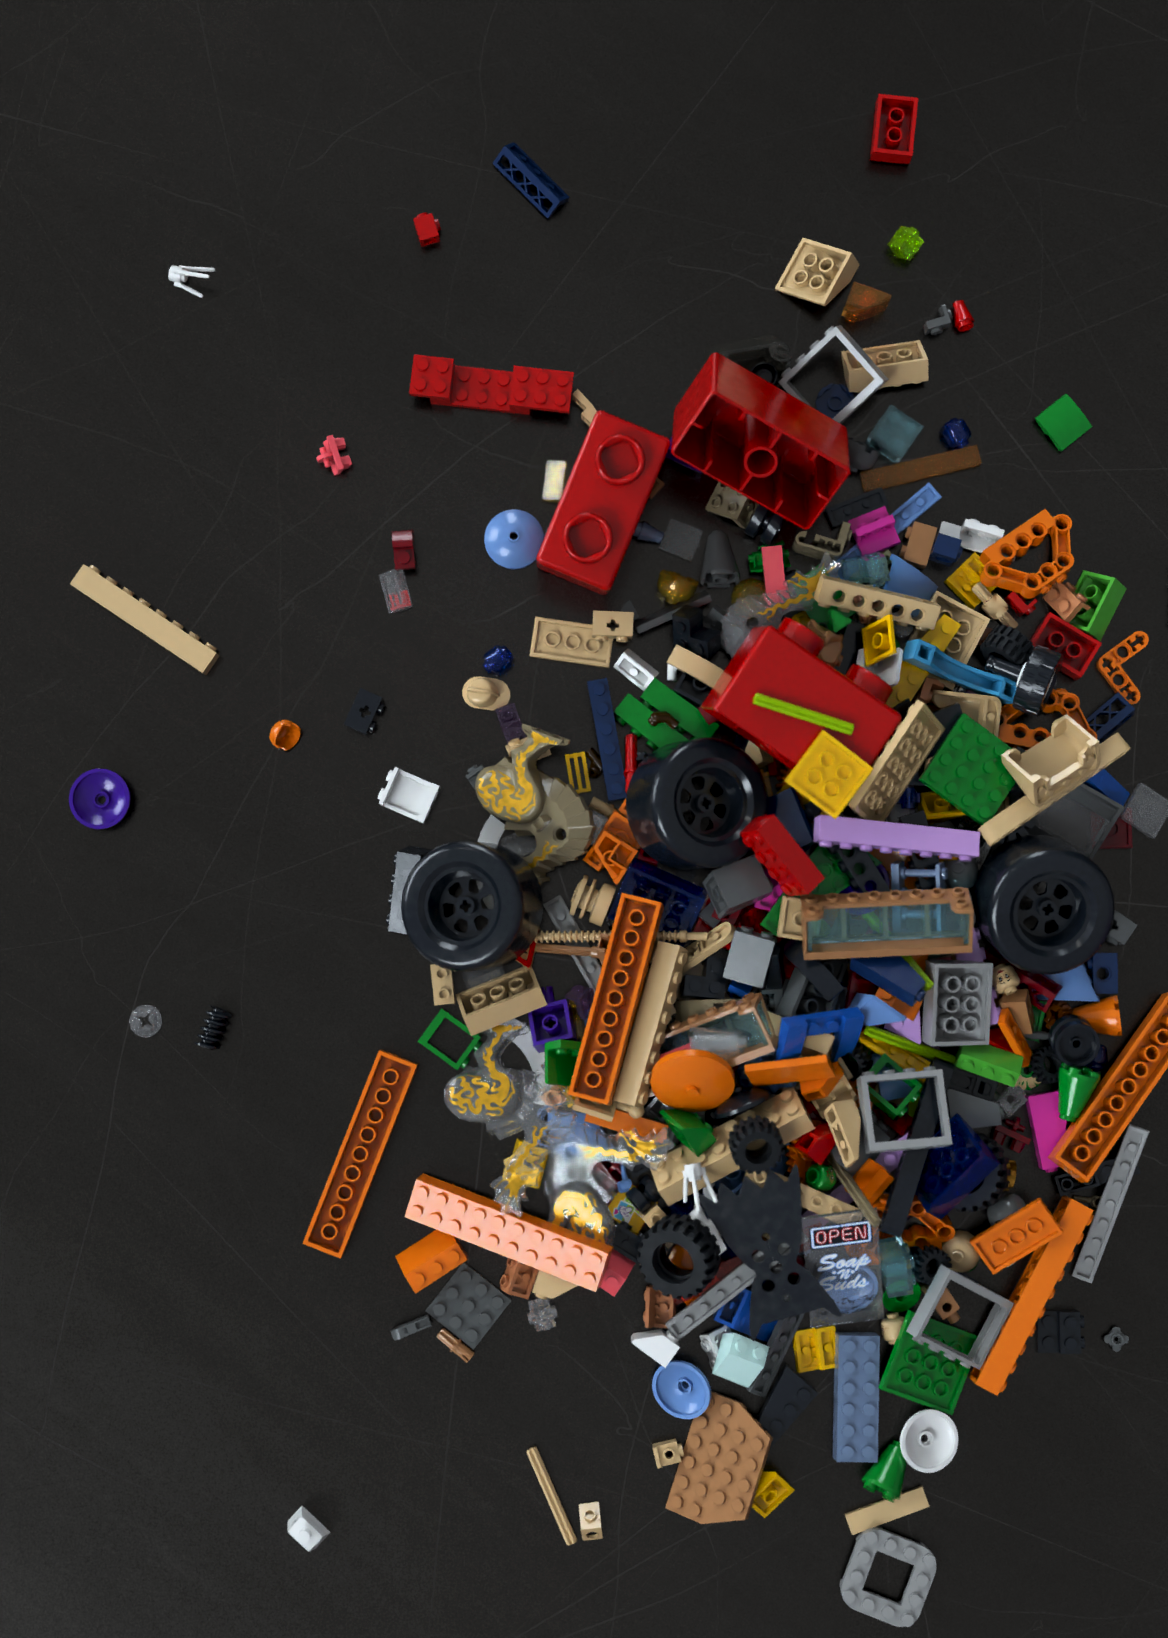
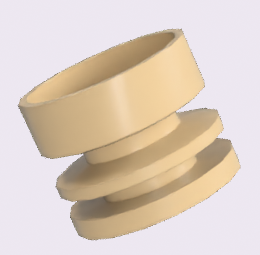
M584 875L574 891L570 902L569 914L574 916L577 908L582 909L579 915L580 919L583 918L587 911L590 912L589 922L602 926L617 887L604 882L600 890L596 889L597 879L594 878L591 886H588L586 884L589 876Z

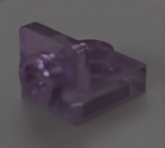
M576 985L565 996L566 999L575 1002L579 1018L587 1019L593 1002L594 992L590 987Z

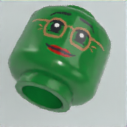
M815 1163L806 1172V1183L810 1188L827 1192L836 1183L835 1170L829 1165L821 1164L820 1166Z

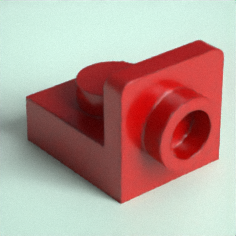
M1013 591L1004 599L1019 617L1024 613L1028 616L1036 609L1034 604L1038 602L1035 598L1026 605L1024 597L1020 593Z

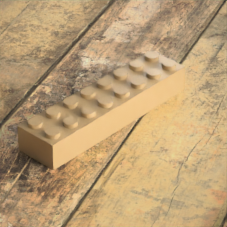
M794 1086L714 1128L712 1134L717 1141L699 1157L685 1145H682L667 1153L664 1157L649 1163L648 1165L658 1192L667 1205L671 1206L683 1199L684 1178L682 1171L685 1170L684 1165L701 1163V1167L706 1169V1174L711 1184L740 1169L734 1162L728 1139H730V1131H733L732 1127L735 1124L739 1125L741 1119L745 1121L748 1116L755 1118L756 1115L761 1116V1119L764 1117L769 1118V1121H773L776 1127H778L784 1145L815 1129L807 1109ZM754 1140L748 1144L746 1149H760L765 1145L766 1141ZM701 1175V1180L696 1181L698 1191L706 1187V1183ZM689 1179L687 1196L693 1194L692 1181L689 1182Z

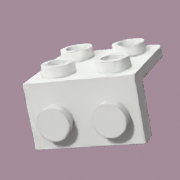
M864 648L858 650L856 664L871 671L891 687H894L900 680L903 649L896 648L895 654L870 667H866Z

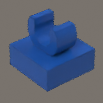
M732 980L727 991L730 992L729 996L731 998L735 994L742 999L743 996L751 992L753 986Z

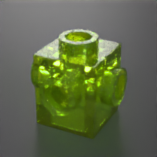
M900 226L887 245L896 257L910 261L924 241L919 236L920 232L916 228Z

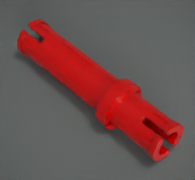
M628 734L624 737L625 770L623 775L626 780V793L630 780L638 767L636 760L638 737L634 735L633 738V734Z

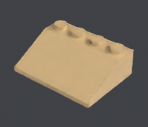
M936 591L933 593L930 601L937 602L941 606L937 621L945 614L961 624L943 653L967 665L990 618ZM915 628L909 640L921 639L927 631ZM929 673L927 676L928 678L939 680L945 684V688L953 691L956 685L932 673Z

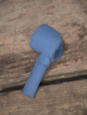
M621 1163L622 1181L617 1183V1187L620 1193L629 1191L632 1182L628 1179L625 1163Z

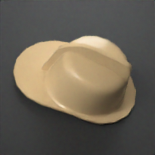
M479 676L469 679L464 684L462 696L464 701L471 707L494 711L500 710L508 704L510 690L501 680Z

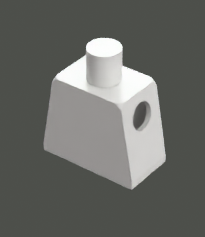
M303 1506L287 1522L288 1533L308 1552L316 1549L330 1534V1531Z

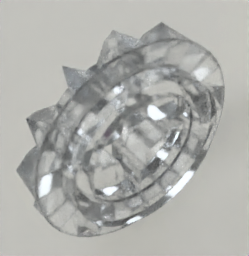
M151 1005L138 1006L131 1012L129 1019L131 1030L140 1037L155 1035L162 1025L160 1012ZM146 1016H148V1021L150 1022V1024H152V1026L144 1025V1027L141 1028L142 1021L138 1017L145 1018Z

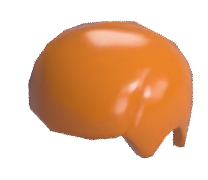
M281 720L273 725L269 738L272 745L276 748L287 751L299 741L301 729L290 720Z

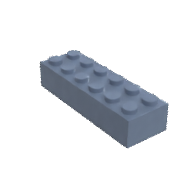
M835 1332L832 1457L836 1462L878 1463L880 1336L875 1332Z

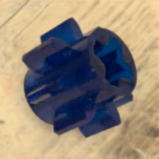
M906 788L896 804H901V809L916 808V803H921V793H916V788Z

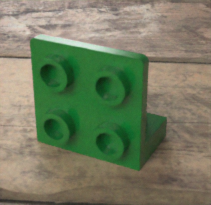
M562 1039L545 1042L546 1084L570 1086L582 1042Z

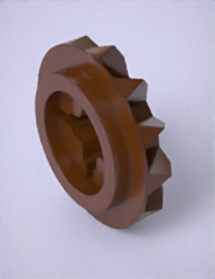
M1054 1000L1045 1013L1046 1017L1043 1019L1046 1022V1028L1050 1030L1056 1021L1055 1012L1059 1013L1058 1019L1066 1015H1072V1009L1067 1002Z

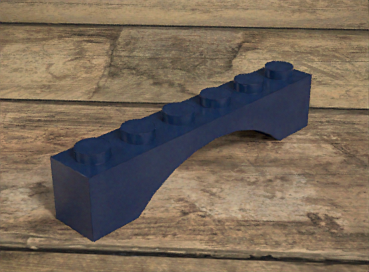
M604 678L587 681L608 803L625 800L627 797L625 792L626 780L623 775L624 769L608 680Z

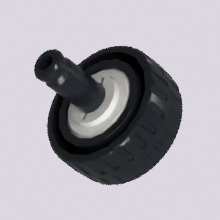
M1037 645L1023 667L990 655L986 662L985 670H990L994 674L1016 681L1013 707L1026 714L1039 717L1055 686L1062 666L1063 654Z

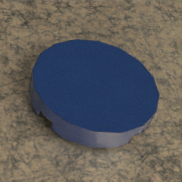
M829 384L818 393L815 402L816 410L833 419L855 396L852 392H849L845 385Z

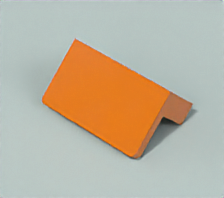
M868 1158L852 1177L871 1205L875 1203L895 1179L884 1166L871 1158Z

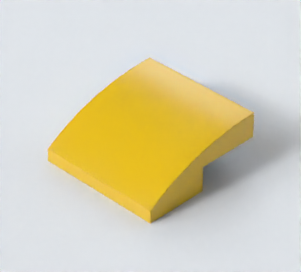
M976 552L944 581L971 609H974L981 602L972 591V587L976 583L981 582L980 574L984 567L983 563L979 560L980 556ZM988 572L989 575L996 576L993 572ZM985 586V588L991 593L996 588V586Z
M835 1325L804 1328L796 1331L792 1341L796 1371L798 1373L835 1368Z

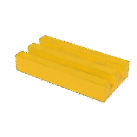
M585 751L565 754L569 784L574 787L570 759L573 758L578 783V790L576 792L578 794L591 792ZM577 757L582 758L586 788L584 789L582 788Z

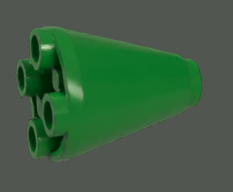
M1062 1062L1059 1067L1058 1085L1059 1118L1075 1122L1099 1084L1101 1074L1093 1072V1069L1081 1066L1079 1069Z
M894 1440L892 1444H889L878 1457V1463H874L862 1477L863 1488L872 1493H875V1491L882 1493V1497L892 1503L895 1499L899 1500L901 1497L907 1465L901 1453L900 1442Z

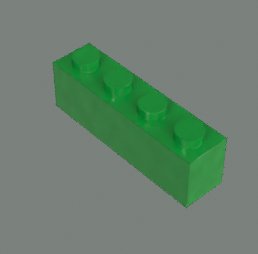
M656 678L652 680L640 696L642 704L650 710L654 709L656 712L666 711L680 723L675 730L682 735L684 733L688 734L691 737L690 740L711 738L720 726L716 722L708 725L696 707Z
M629 693L613 712L616 716L614 719L622 726L628 725L631 728L630 732L633 735H637L638 738L642 736L647 740L646 745L654 751L668 744L688 740L677 730H672L665 723H658L657 726L650 725L648 719L653 712Z

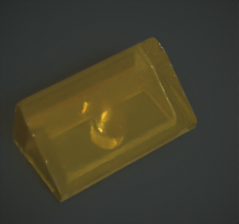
M547 461L542 501L559 502L564 491L567 461Z

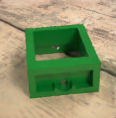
M441 1008L418 1042L454 1069L459 1070L460 1067L464 1069L471 1060L468 1058L471 1051L473 1050L476 1053L483 1043L480 1041L482 1036L479 1034L472 1036L474 1039L456 1063L431 1045L429 1040L445 1018L469 1035L470 1032L463 1022Z
M884 1053L868 1071H873L877 1075L886 1066L890 1070H895V1073H902L903 1068ZM903 1080L912 1090L897 1108L892 1106L868 1085L870 1101L892 1120L897 1115L901 1118L909 1109L906 1107L908 1102L911 1100L914 1103L921 1095L919 1089L923 1085L917 1080Z

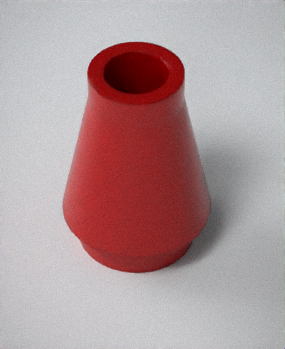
M964 300L954 302L952 305L954 308L955 327L960 332L970 330L974 326V319Z

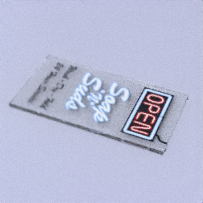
M860 1209L801 1217L805 1269L810 1272L830 1295L841 1313V1317H838L825 1308L810 1311V1328L884 1319L879 1228L871 1226Z

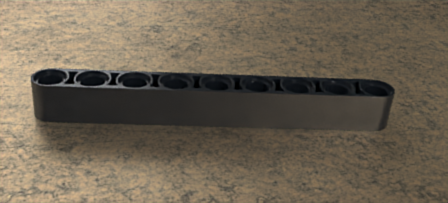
M934 1056L930 1066H935L936 1070L942 1069L945 1093H947L954 1070V1063ZM934 1077L925 1079L906 1140L933 1137L939 1118ZM929 1148L902 1151L895 1179L893 1180L881 1218L882 1223L879 1225V1231L898 1238L902 1235Z

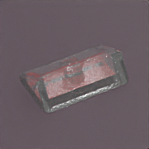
M392 569L379 575L389 613L413 607L403 570Z

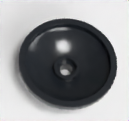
M742 1085L734 1087L731 1097L715 1109L714 1117L719 1119L739 1113L768 1100L773 1094L770 1090L760 1087L743 1088Z

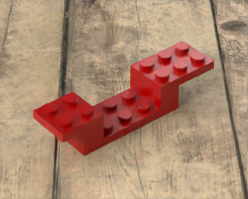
M414 354L409 395L430 398L431 404L524 415H530L531 409L569 413L574 372L514 366L513 372L457 366L452 358Z

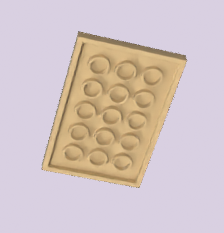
M917 700L915 704L910 706L907 712L908 715L904 721L899 723L892 739H889L885 744L881 756L877 757L874 761V769L849 801L848 806L862 819L886 820L945 731L944 726L925 703Z

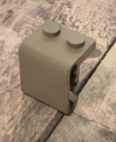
M843 521L838 530L836 540L816 534L811 545L803 543L807 531H801L797 534L792 544V549L796 553L834 563L842 554L844 545L847 546L853 532V530H849L851 523Z

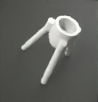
M172 265L168 274L169 281H173L174 286L202 298L203 294L184 285L183 282L187 281L188 276L209 279L210 276L208 274L190 271L214 272L215 268Z
M701 1163L684 1165L685 1170L682 1171L684 1178L683 1202L687 1203L689 1179V1182L692 1181L696 1211L700 1212L696 1181L701 1180L702 1175L713 1201L717 1203L718 1199L708 1179L705 1167H701Z

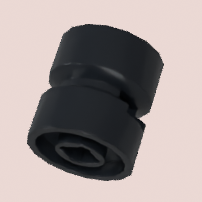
M648 1175L638 1182V1187H632L625 1194L641 1214H644L651 1207V1202L656 1203L662 1197L658 1192L655 1182Z

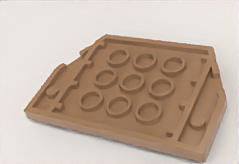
M711 1391V1401L708 1408L703 1414L693 1418L683 1450L684 1456H681V1462L678 1465L666 1509L700 1524L748 1519L773 1438L761 1427L758 1420L752 1417L743 1403Z

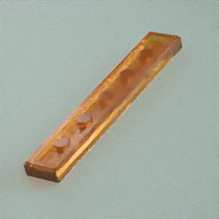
M973 445L860 472L864 493H867L879 487H882V489L980 466L982 463L978 447Z

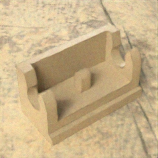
M843 1075L828 1097L814 1100L812 1103L824 1120L826 1117L823 1111L832 1102L851 1099L855 1101L859 1098L845 1075Z

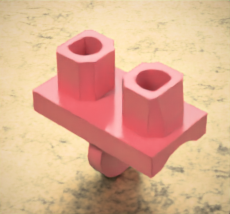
M333 435L327 436V440L323 442L324 447L319 448L321 455L317 456L316 459L318 463L324 462L325 468L331 466L334 476H337L343 470L350 468L352 461L349 455L342 457L339 455L338 451L345 450L346 448L344 438H334Z

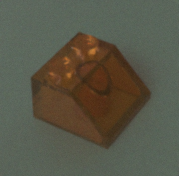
M854 281L842 316H845V319L851 322L866 320L885 311L892 295Z

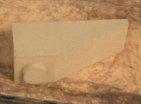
M854 1099L832 1102L823 1111L845 1168H849L859 1158L861 1117Z

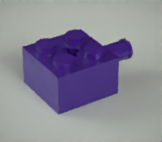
M546 986L547 990H545V987L541 988L547 1005L528 1013L533 1047L538 1053L545 1052V1042L560 1039L577 1041L572 1007L567 999L554 1000L552 986Z

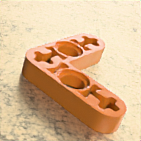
M1143 631L1134 632L1102 655L1096 662L1097 669L1115 693L1119 692L1126 699L1128 693L1125 690L1121 692L1119 689L1127 684L1129 685L1126 690L1129 693L1133 692L1135 694L1133 696L1134 701L1132 699L1127 700L1131 705L1136 704L1140 700L1141 695L1138 688L1120 665L1148 645L1149 637ZM1136 637L1143 638L1141 641L1142 645L1140 643L1134 647L1129 645L1136 640ZM1119 647L1127 649L1128 654L1125 658L1118 655L1117 650ZM1103 659L1105 661L1110 660L1111 663L1109 664V667L1111 668V670L1116 668L1117 671L1113 672L1109 676L1107 673L1111 672V670L1108 667L1104 668L1102 666V664L1104 663ZM1119 674L1123 677L1124 682L1122 685H1116L1113 682L1115 675Z

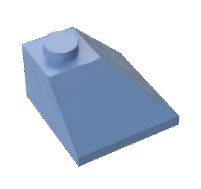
M856 993L848 1007L859 1008L865 1016L863 1025L866 1026L900 1022L906 1019L904 1015L875 995Z

